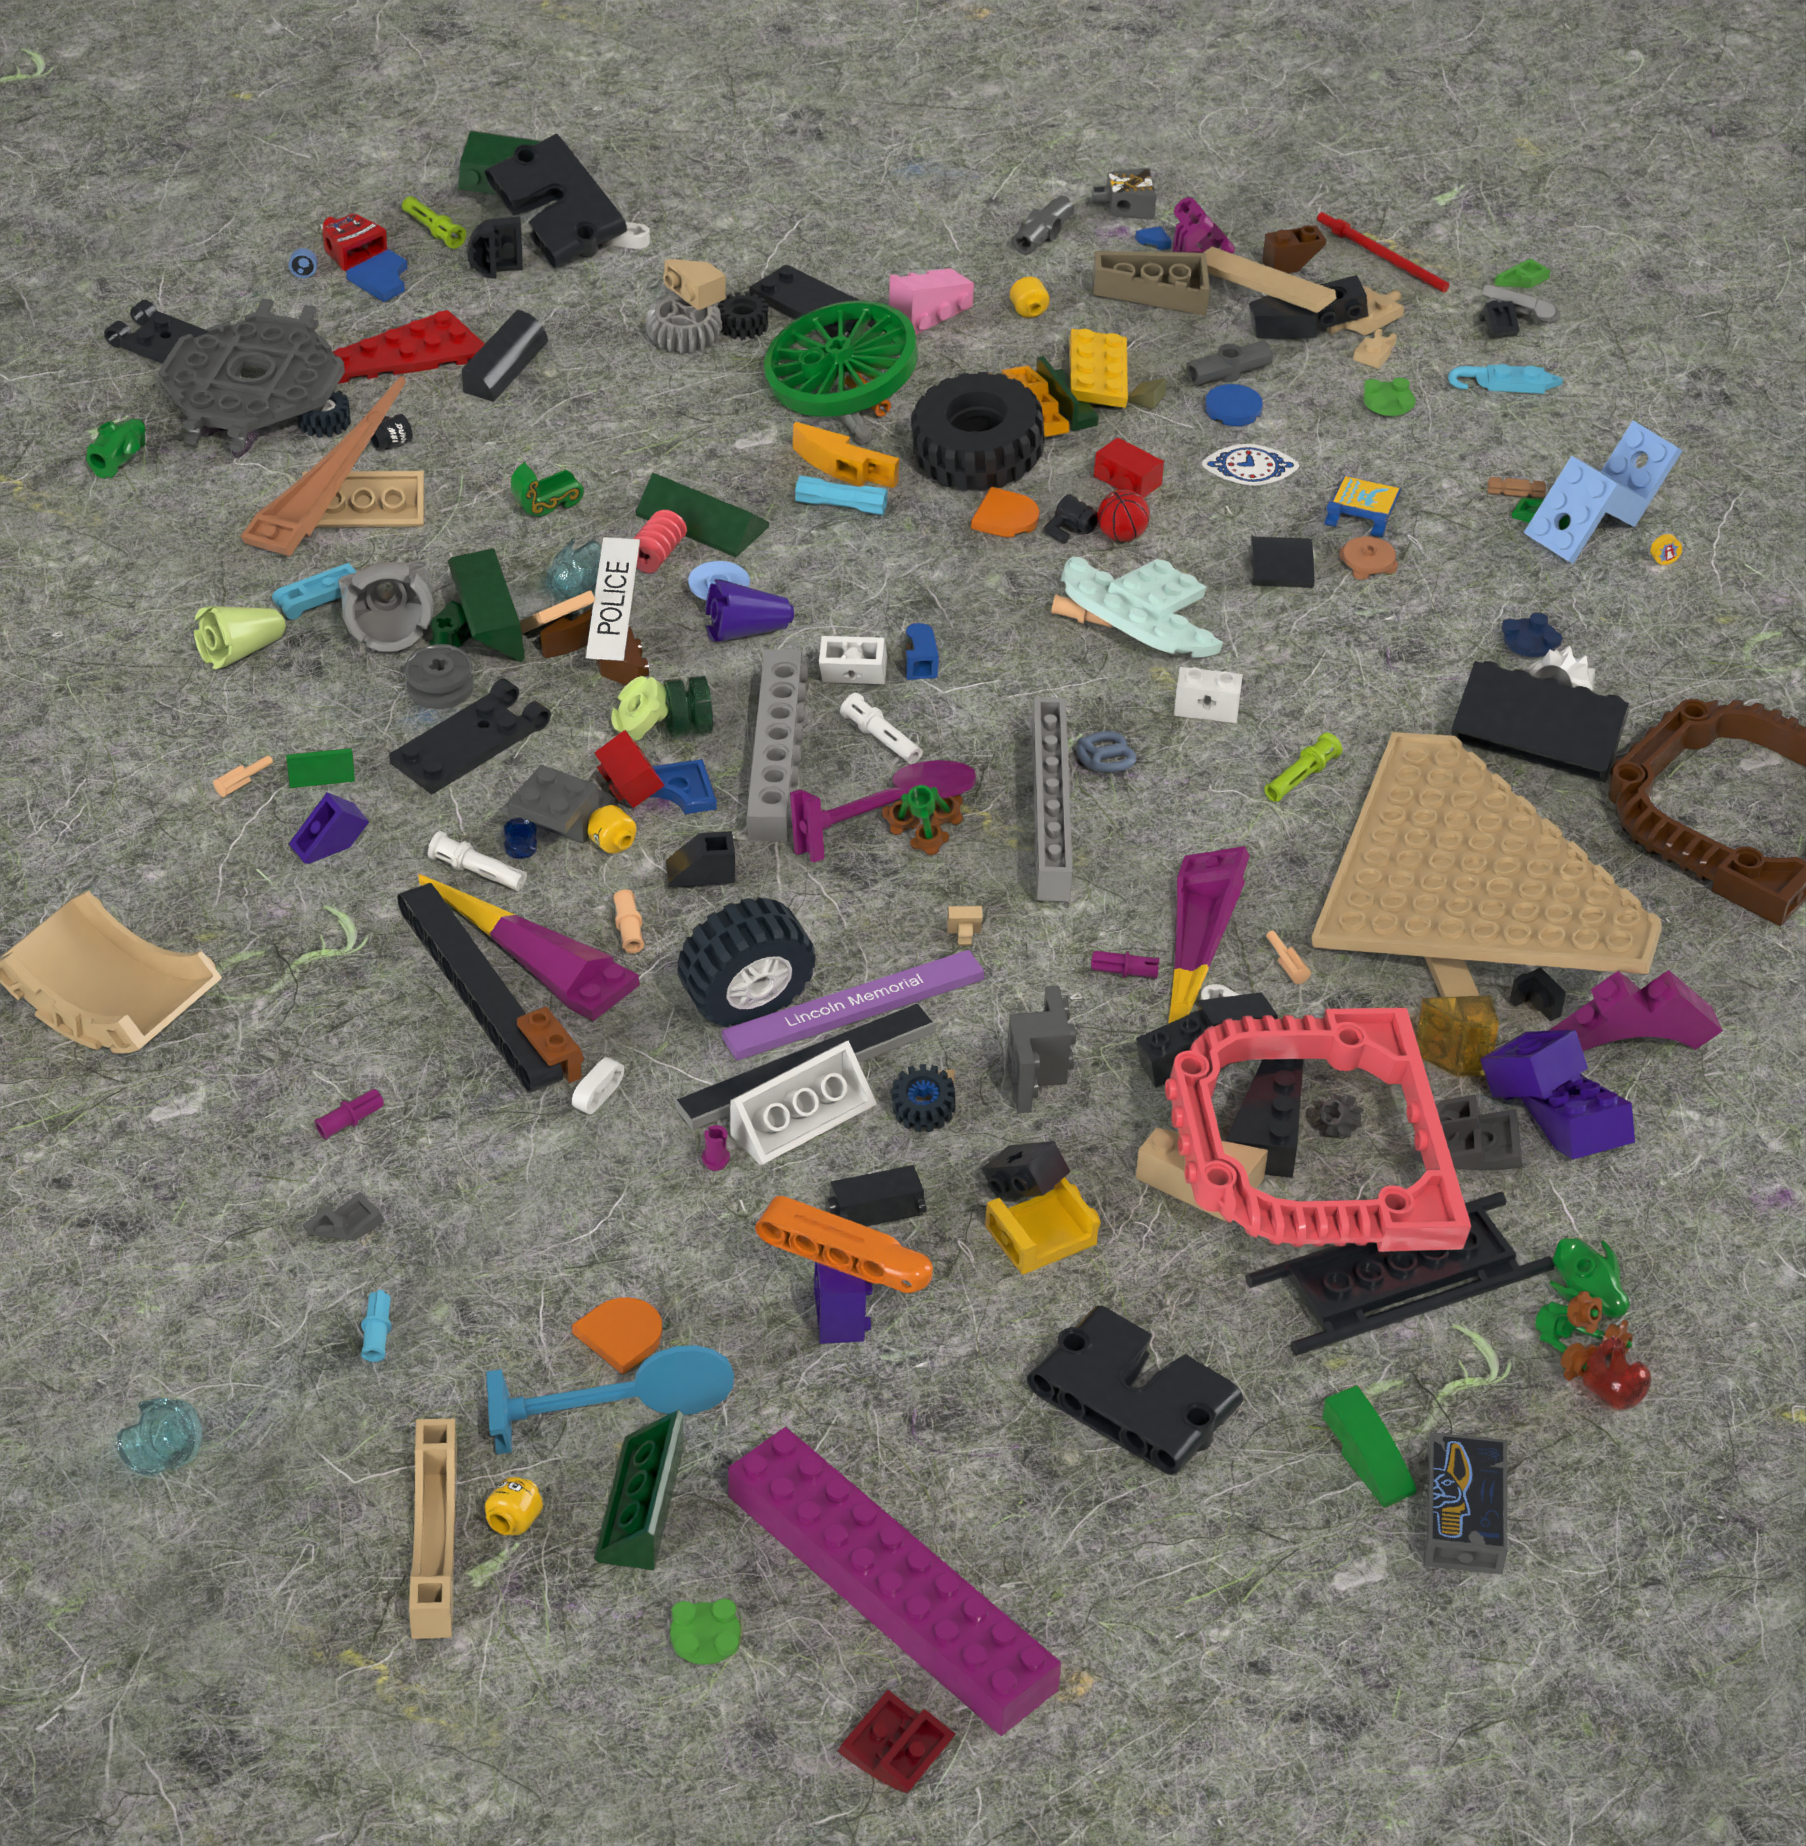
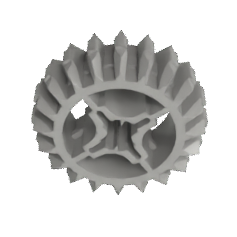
M675 294L673 297L666 295L664 300L658 299L655 304L650 305V309L647 312L646 332L648 333V338H651L652 344L659 345L660 349L668 348L670 353L679 351L682 354L685 351H689L692 354L694 350L703 351L704 347H712V344L717 342L719 335H721L720 309L716 308V303L697 310L678 294Z

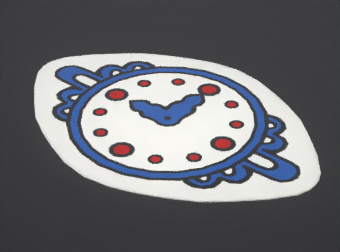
M1239 444L1214 452L1203 460L1202 466L1223 479L1255 486L1284 479L1299 468V463L1288 455L1272 448L1256 444Z

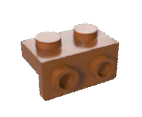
M547 1006L517 1018V1026L549 1066L560 1063L563 1076L568 1083L581 1079V1063L584 1062L583 1053L578 1044L575 1043Z

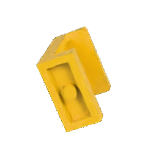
M1066 1177L1044 1196H1037L1010 1208H1007L1000 1198L987 1202L985 1228L1021 1275L1097 1245L1098 1229L1101 1225L1098 1213L1094 1208H1089L1081 1198L1076 1185L1070 1184Z

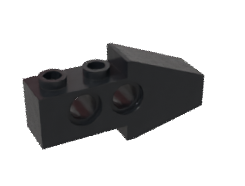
M1354 275L1320 284L1335 290L1336 299L1318 313L1267 295L1249 303L1251 326L1257 338H1316L1317 330L1369 317L1367 294L1358 276Z
M1263 993L1197 1001L1199 1011L1137 1037L1140 1065L1155 1088L1165 1084L1166 1080L1170 1078L1177 1054L1190 1050L1193 1042L1207 1028L1222 1024L1224 1020L1232 1018L1233 1021L1242 1020L1243 1016L1262 1019L1264 1015H1272L1274 1019H1278L1277 1013Z

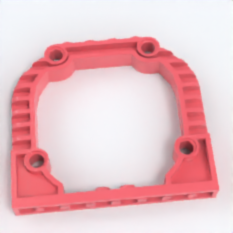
M1407 1008L1326 1009L1323 1018H1314L1313 1015H1304L1303 1018L1294 1019L1292 1015H1284L1282 1019H1274L1272 1015H1264L1262 1019L1243 1016L1242 1020L1234 1021L1232 1018L1224 1020L1222 1024L1207 1028L1193 1042L1190 1050L1177 1054L1170 1078L1165 1082V1096L1167 1100L1172 1102V1125L1174 1128H1178L1179 1131L1178 1151L1181 1156L1184 1155L1186 1161L1184 1169L1185 1181L1187 1184H1191L1194 1199L1202 1209L1219 1212L1227 1222L1231 1223L1232 1220H1235L1243 1226L1248 1235L1254 1238L1260 1235L1268 1238L1269 1242L1275 1245H1280L1283 1242L1291 1243L1293 1247H1302L1303 1244L1323 1247L1325 1244L1334 1243L1335 1246H1345L1346 1243L1365 1246L1367 1243L1376 1242L1378 1251L1458 1250L1464 1248L1471 1229V1223ZM1326 1059L1328 1064L1337 1070L1352 1071L1358 1067L1375 1075L1387 1084H1401L1407 1103V1120L1413 1124L1415 1148L1421 1152L1426 1172L1409 1188L1405 1189L1396 1185L1386 1186L1380 1190L1377 1199L1294 1201L1275 1198L1250 1186L1244 1166L1234 1157L1225 1154L1211 1101L1220 1069L1229 1063L1246 1060Z

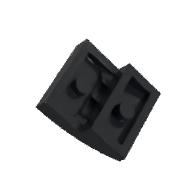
M1251 536L1253 586L1313 588L1315 579L1312 539Z

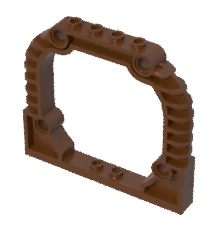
M1697 699L1684 700L1671 712L1667 711L1656 727H1650L1645 737L1639 743L1635 742L1622 759L1618 758L1614 762L1610 771L1612 776L1608 798L1616 804V814H1618L1621 828L1623 831L1627 830L1635 844H1643L1646 846L1645 850L1650 854L1656 852L1661 854L1662 859L1667 863L1675 861L1679 864V868L1685 872L1689 870L1696 872V877L1701 880L1708 878L1714 881L1712 892L1781 927L1806 901V861L1798 857H1764L1759 850L1747 846L1736 849L1727 847L1671 819L1653 805L1650 797L1654 779L1685 749L1696 750L1705 748L1720 737L1744 739L1762 745L1806 767V727L1799 724V719L1793 716L1787 719L1782 716L1781 710L1774 708L1772 711L1764 709V704L1757 702L1752 706L1743 705V700H1733L1728 705L1718 706V700L1706 703Z

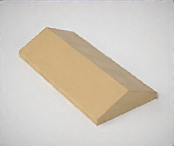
M350 471L315 528L424 527V471Z

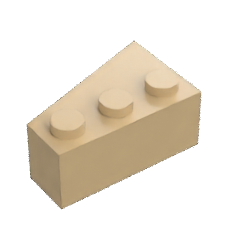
M1156 1128L1139 1148L1136 1179L1227 1222L1219 1212L1207 1211L1196 1203L1192 1186L1185 1181L1184 1169L1186 1161L1184 1155L1181 1156L1178 1151L1179 1132ZM1221 1141L1224 1153L1234 1157L1244 1166L1250 1186L1257 1189L1264 1180L1268 1150Z

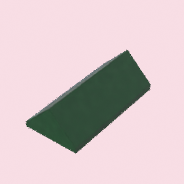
M654 472L651 474L636 510V516L647 521L655 512L660 510L675 512L686 523L687 531L685 537L733 557L741 554L769 527L768 521L751 512Z
M492 548L451 557L447 562L472 637L522 662L525 659L521 625L495 549Z
M679 1410L625 1437L594 1556L597 1562L655 1570L684 1449L683 1413Z

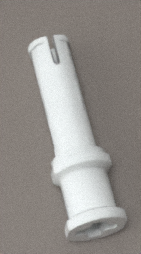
M853 693L842 703L840 708L841 716L853 720L858 724L861 732L865 734L872 733L909 764H914L921 758L923 754L922 749L883 719L882 711L877 707L868 705L861 694Z
M438 831L429 844L428 858L433 860L439 858L452 864L453 869L459 871L468 869L515 891L522 889L526 882L527 872L476 852L470 843L465 841L460 843L450 839L443 831Z

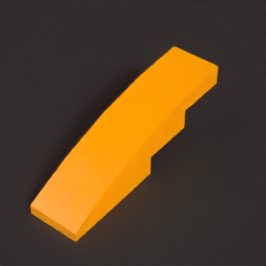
M1029 365L1002 370V374L1006 375L1007 378L1019 380L1036 395L1043 411L1044 437L1069 433V421L1059 413L1058 401L1048 393V382Z

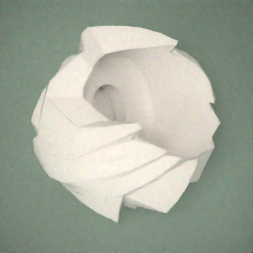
M1570 646L1561 652L1557 649L1555 651L1549 650L1543 660H1538L1529 668L1523 667L1522 669L1536 678H1554L1559 680L1562 685L1573 688L1583 686L1593 690L1595 669L1588 668L1586 655L1575 659Z

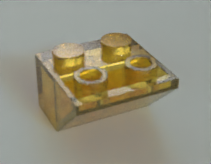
M1491 995L1422 998L1416 1036L1422 1059L1456 1077L1485 1075L1480 1058L1495 1050L1499 1026Z

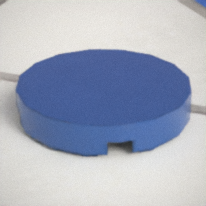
M1239 384L1217 386L1209 391L1205 401V410L1209 417L1215 421L1216 418L1223 420L1222 424L1228 426L1251 424L1256 421L1257 416H1261L1263 409V400L1258 392L1250 387Z

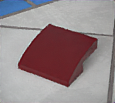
M887 1689L841 1744L837 1752L884 1784L908 1794L955 1737L956 1733L925 1708L918 1714Z

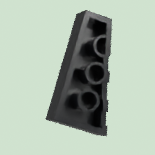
M1262 1059L1226 1138V1142L1268 1150L1265 1175L1293 1178L1298 1144L1304 1059Z

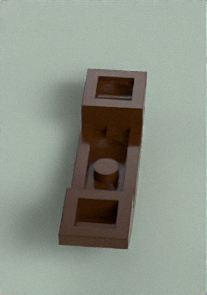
M593 607L572 622L561 617L542 630V656L545 658L557 657L587 646Z

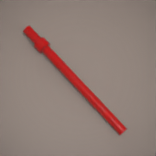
M1324 212L1318 214L1317 222L1330 228L1331 232L1338 237L1348 238L1443 293L1448 290L1450 284L1447 281L1352 229L1346 221L1340 218L1336 220Z

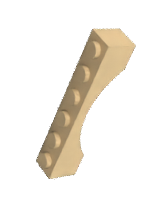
M455 1418L416 1419L415 1523L409 1594L411 1639L452 1638L457 1476Z

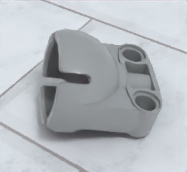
M425 561L406 563L377 562L362 568L359 572L345 575L338 580L345 624L350 634L359 642H362L363 639L366 641L367 647L378 651H399L415 644L423 636V628L428 629L433 618V590ZM382 582H390L394 585L389 591H382L378 588V585Z

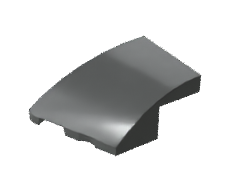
M1476 1094L1441 1100L1436 1108L1454 1169L1502 1170L1523 1167L1516 1109L1481 1115ZM1413 1146L1411 1149L1413 1160L1424 1163L1421 1152L1417 1151L1415 1146Z

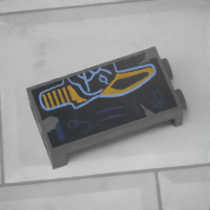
M1430 1432L1426 1450L1428 1487L1427 1541L1424 1551V1566L1502 1574L1508 1551L1507 1440Z

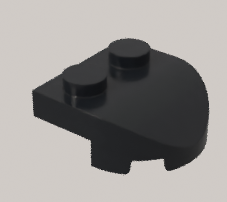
M520 216L488 219L481 222L474 229L467 246V258L471 268L481 272L483 277L492 279L497 278L496 272L523 270Z

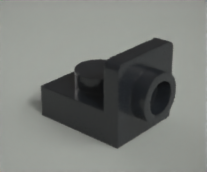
M1493 300L1485 304L1479 319L1481 322L1486 321L1490 338L1518 335L1520 329L1513 301L1502 302L1501 300Z
M1538 968L1529 973L1521 974L1514 979L1509 1002L1516 1007L1530 1001L1535 1009L1540 1011L1549 1021H1553L1562 1015L1566 992L1542 968Z

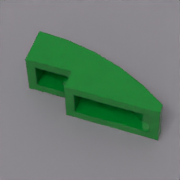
M1358 1385L1325 1398L1322 1419L1343 1444L1342 1456L1383 1508L1415 1495L1417 1491L1416 1486L1393 1438Z

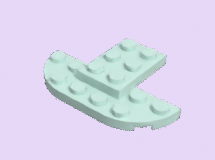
M1073 556L1065 563L1061 581H1064L1066 584L1065 592L1087 611L1153 648L1172 654L1175 651L1180 653L1192 651V657H1207L1220 653L1223 642L1215 638L1210 631L1199 629L1189 623L1188 619L1184 616L1173 614L1204 597L1207 587L1199 583L1194 576L1183 574L1174 569L1171 563L1159 559L1116 580L1113 579L1111 574L1099 571L1088 565V562L1083 558Z

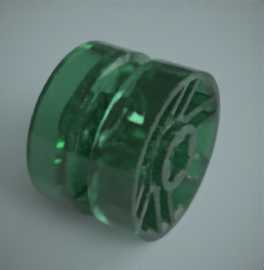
M705 675L688 677L686 689L681 678L664 680L663 685L666 689L665 704L669 707L665 718L670 737L688 736L690 725L695 735L712 733V702Z

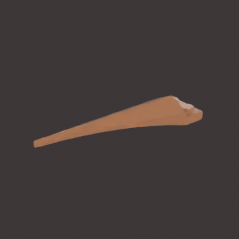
M403 376L396 380L367 415L319 463L255 515L240 536L246 544L291 556L301 540L310 537L405 385L406 380Z

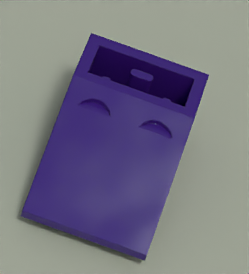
M1581 1073L1580 1078L1575 1082L1567 1081L1552 1090V1096L1547 1099L1520 1097L1553 1147L1572 1160L1635 1143L1632 1103L1620 1097L1617 1093L1602 1087L1599 1083L1586 1078Z

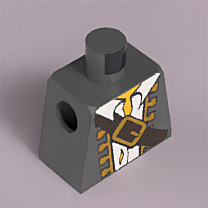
M1150 168L1108 173L1107 186L1092 187V202L1108 203L1110 215L1113 217L1154 219L1156 193Z

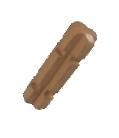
M1489 477L1487 491L1489 494L1500 495V492H1504L1505 496L1528 497V495H1532V498L1542 499L1545 496L1546 483L1537 480L1529 483V480L1505 478V481H1502L1501 477Z

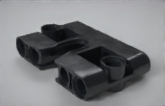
M554 134L534 145H520L514 150L513 156L484 171L490 187L513 216L540 208L552 201H557L547 206L528 221L532 228V232L529 234L530 239L555 269L574 260L578 256H593L598 251L599 244L606 243L627 232V225L621 213L558 134Z
M1097 1305L1075 1327H1069L1060 1332L1057 1345L1028 1373L1026 1377L1030 1389L1040 1398L1168 1475H1175L1196 1452L1204 1451L1210 1447L1214 1431L1242 1404V1392L1232 1381L1186 1354L1158 1371L1143 1387H1131L1149 1358L1150 1353L1147 1352V1345L1152 1338V1334L1107 1307Z

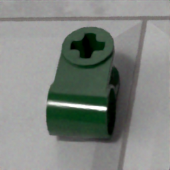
M450 601L431 620L433 638L430 640V645L445 644L460 648L469 638H472L462 604L457 601Z

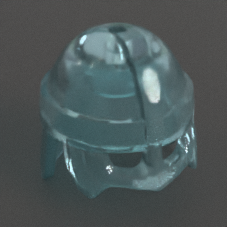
M571 539L554 556L553 563L546 574V587L550 590L553 589L557 595L568 600L590 590L595 595L602 546L595 540H591L573 551L572 547L575 539Z
M154 1398L139 1402L138 1408L143 1412L139 1423L121 1429L117 1435L118 1450L126 1465L136 1473L155 1475L185 1466L194 1459L201 1445L202 1426L196 1409L189 1402L182 1399Z

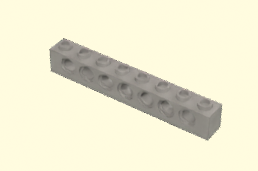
M764 649L747 808L748 840L788 842L789 828H793L790 792L797 790V787H793V785H799V766H795V764L801 763V745L797 743L803 742V724H799V722L805 721V703L801 702H806L807 684L803 681H808L809 676L808 662H803L802 650Z
M1034 697L1032 752L1037 900L1070 901L1073 870L1066 698Z

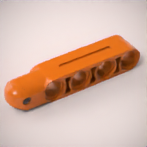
M785 1196L773 1198L755 1225L757 1235L770 1245L865 1281L883 1284L904 1293L922 1290L927 1287L933 1277V1266L929 1258L920 1252L901 1246L892 1236ZM903 1280L909 1281L911 1285L907 1286Z

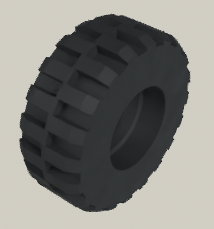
M978 372V374L963 373L959 374L958 377L946 378L937 386L933 385L926 391L925 396H921L911 415L913 451L916 461L933 480H939L942 485L947 487L953 486L964 491H968V489L985 491L991 487H1004L1011 481L1016 482L1021 479L1025 472L1029 473L1044 450L1045 438L1041 403L1036 398V395L1028 387H1025L1022 382L1015 378H1007L1003 374L997 373L994 375L988 374V372ZM976 430H986L982 432H970Z

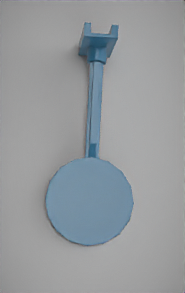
M697 1345L674 1346L658 1351L643 1361L636 1372L634 1381L525 1399L524 1396L510 1398L502 1369L487 1371L489 1431L491 1436L495 1435V1451L497 1455L512 1452L511 1421L528 1419V1415L631 1397H639L643 1404L657 1412L670 1414L679 1410L683 1415L696 1414L709 1410L726 1399L733 1389L734 1371L728 1359L714 1349Z

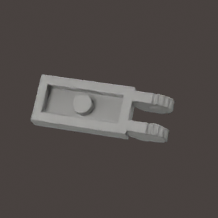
M1488 284L1484 286L1482 295L1488 302L1493 300H1501L1502 302L1513 301L1516 313L1524 316H1530L1531 313H1535L1542 321L1553 324L1554 322L1557 323L1559 318H1561L1560 310L1548 301Z

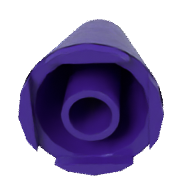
M715 579L716 584H710L705 615H711L712 625H706L709 639L713 642L786 629L788 624L793 622L794 607L792 604H789V600L785 597L722 579Z

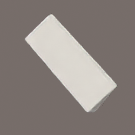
M849 1040L731 1100L730 1135L759 1165L769 1162L877 1105Z

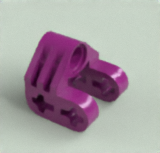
M1186 197L1177 203L1174 208V215L1180 222L1175 228L1172 252L1204 253L1209 248L1215 247L1234 254V244L1216 223L1212 221L1194 198ZM1198 242H1199L1200 245L1202 246L1201 248H1199V247L1197 246V243H1198Z

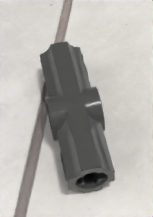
M1060 195L1041 211L1038 209L1032 210L1026 225L1014 235L1013 244L1020 253L1028 255L1046 239L1053 241L1057 238L1061 225L1074 214V205L1071 204L1069 198Z
M1265 340L1241 347L1235 344H1224L1218 348L1217 354L1187 363L1186 372L1189 381L1194 386L1217 379L1224 382H1234L1240 379L1241 372L1272 363L1273 354L1271 353L1270 345Z

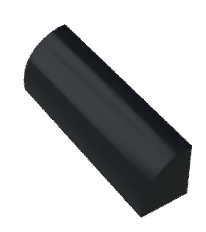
M517 309L462 368L463 393L494 402L548 343L547 333L541 323L529 313Z

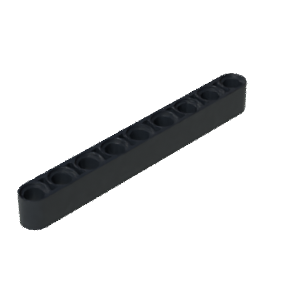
M426 883L398 893L397 901L404 919L527 1092L531 1093L562 1081L563 1070L561 1064L557 1063L549 1066L517 1026V1018L526 1015L525 1011L433 884Z

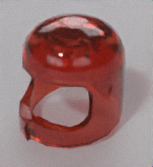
M1613 1335L1599 1345L1586 1365L1583 1384L1611 1407L1619 1410H1629L1641 1403L1648 1394L1652 1382L1651 1373L1643 1362L1639 1361L1630 1366L1625 1357V1343ZM1613 1351L1611 1363L1608 1368L1605 1365V1357L1607 1354Z

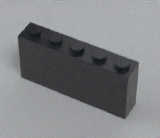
M1474 661L1451 728L1452 736H1456L1463 744L1606 783L1627 721L1629 702H1625L1621 697L1612 694L1606 696L1595 694L1587 687L1576 686L1573 688L1562 685L1559 680L1554 678H1536L1524 670L1515 669L1511 671L1503 669L1500 665L1491 661H1484L1483 663Z

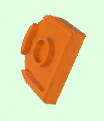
M991 487L971 520V529L1010 538L1014 537L1015 533L1027 531L1028 534L1039 523V507L1035 501L1025 495Z
M621 1297L600 1304L572 1324V1334L623 1375L658 1348L662 1336V1319L658 1311L649 1303L637 1298Z

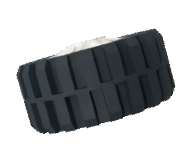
M758 897L756 901L747 898L742 899L738 904L730 903L723 906L724 909L716 913L714 911L707 916L708 920L703 924L699 923L693 929V935L687 937L683 943V950L680 951L678 958V977L698 1011L709 1022L729 1027L730 1024L735 1026L775 1013L782 1007L787 1008L793 1003V998L804 991L805 983L810 982L816 960L814 945L790 908L779 901Z

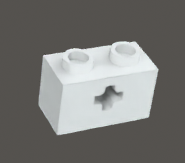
M821 637L819 667L822 682L885 684L887 652L884 638Z
M1180 667L1174 716L1237 723L1243 674Z

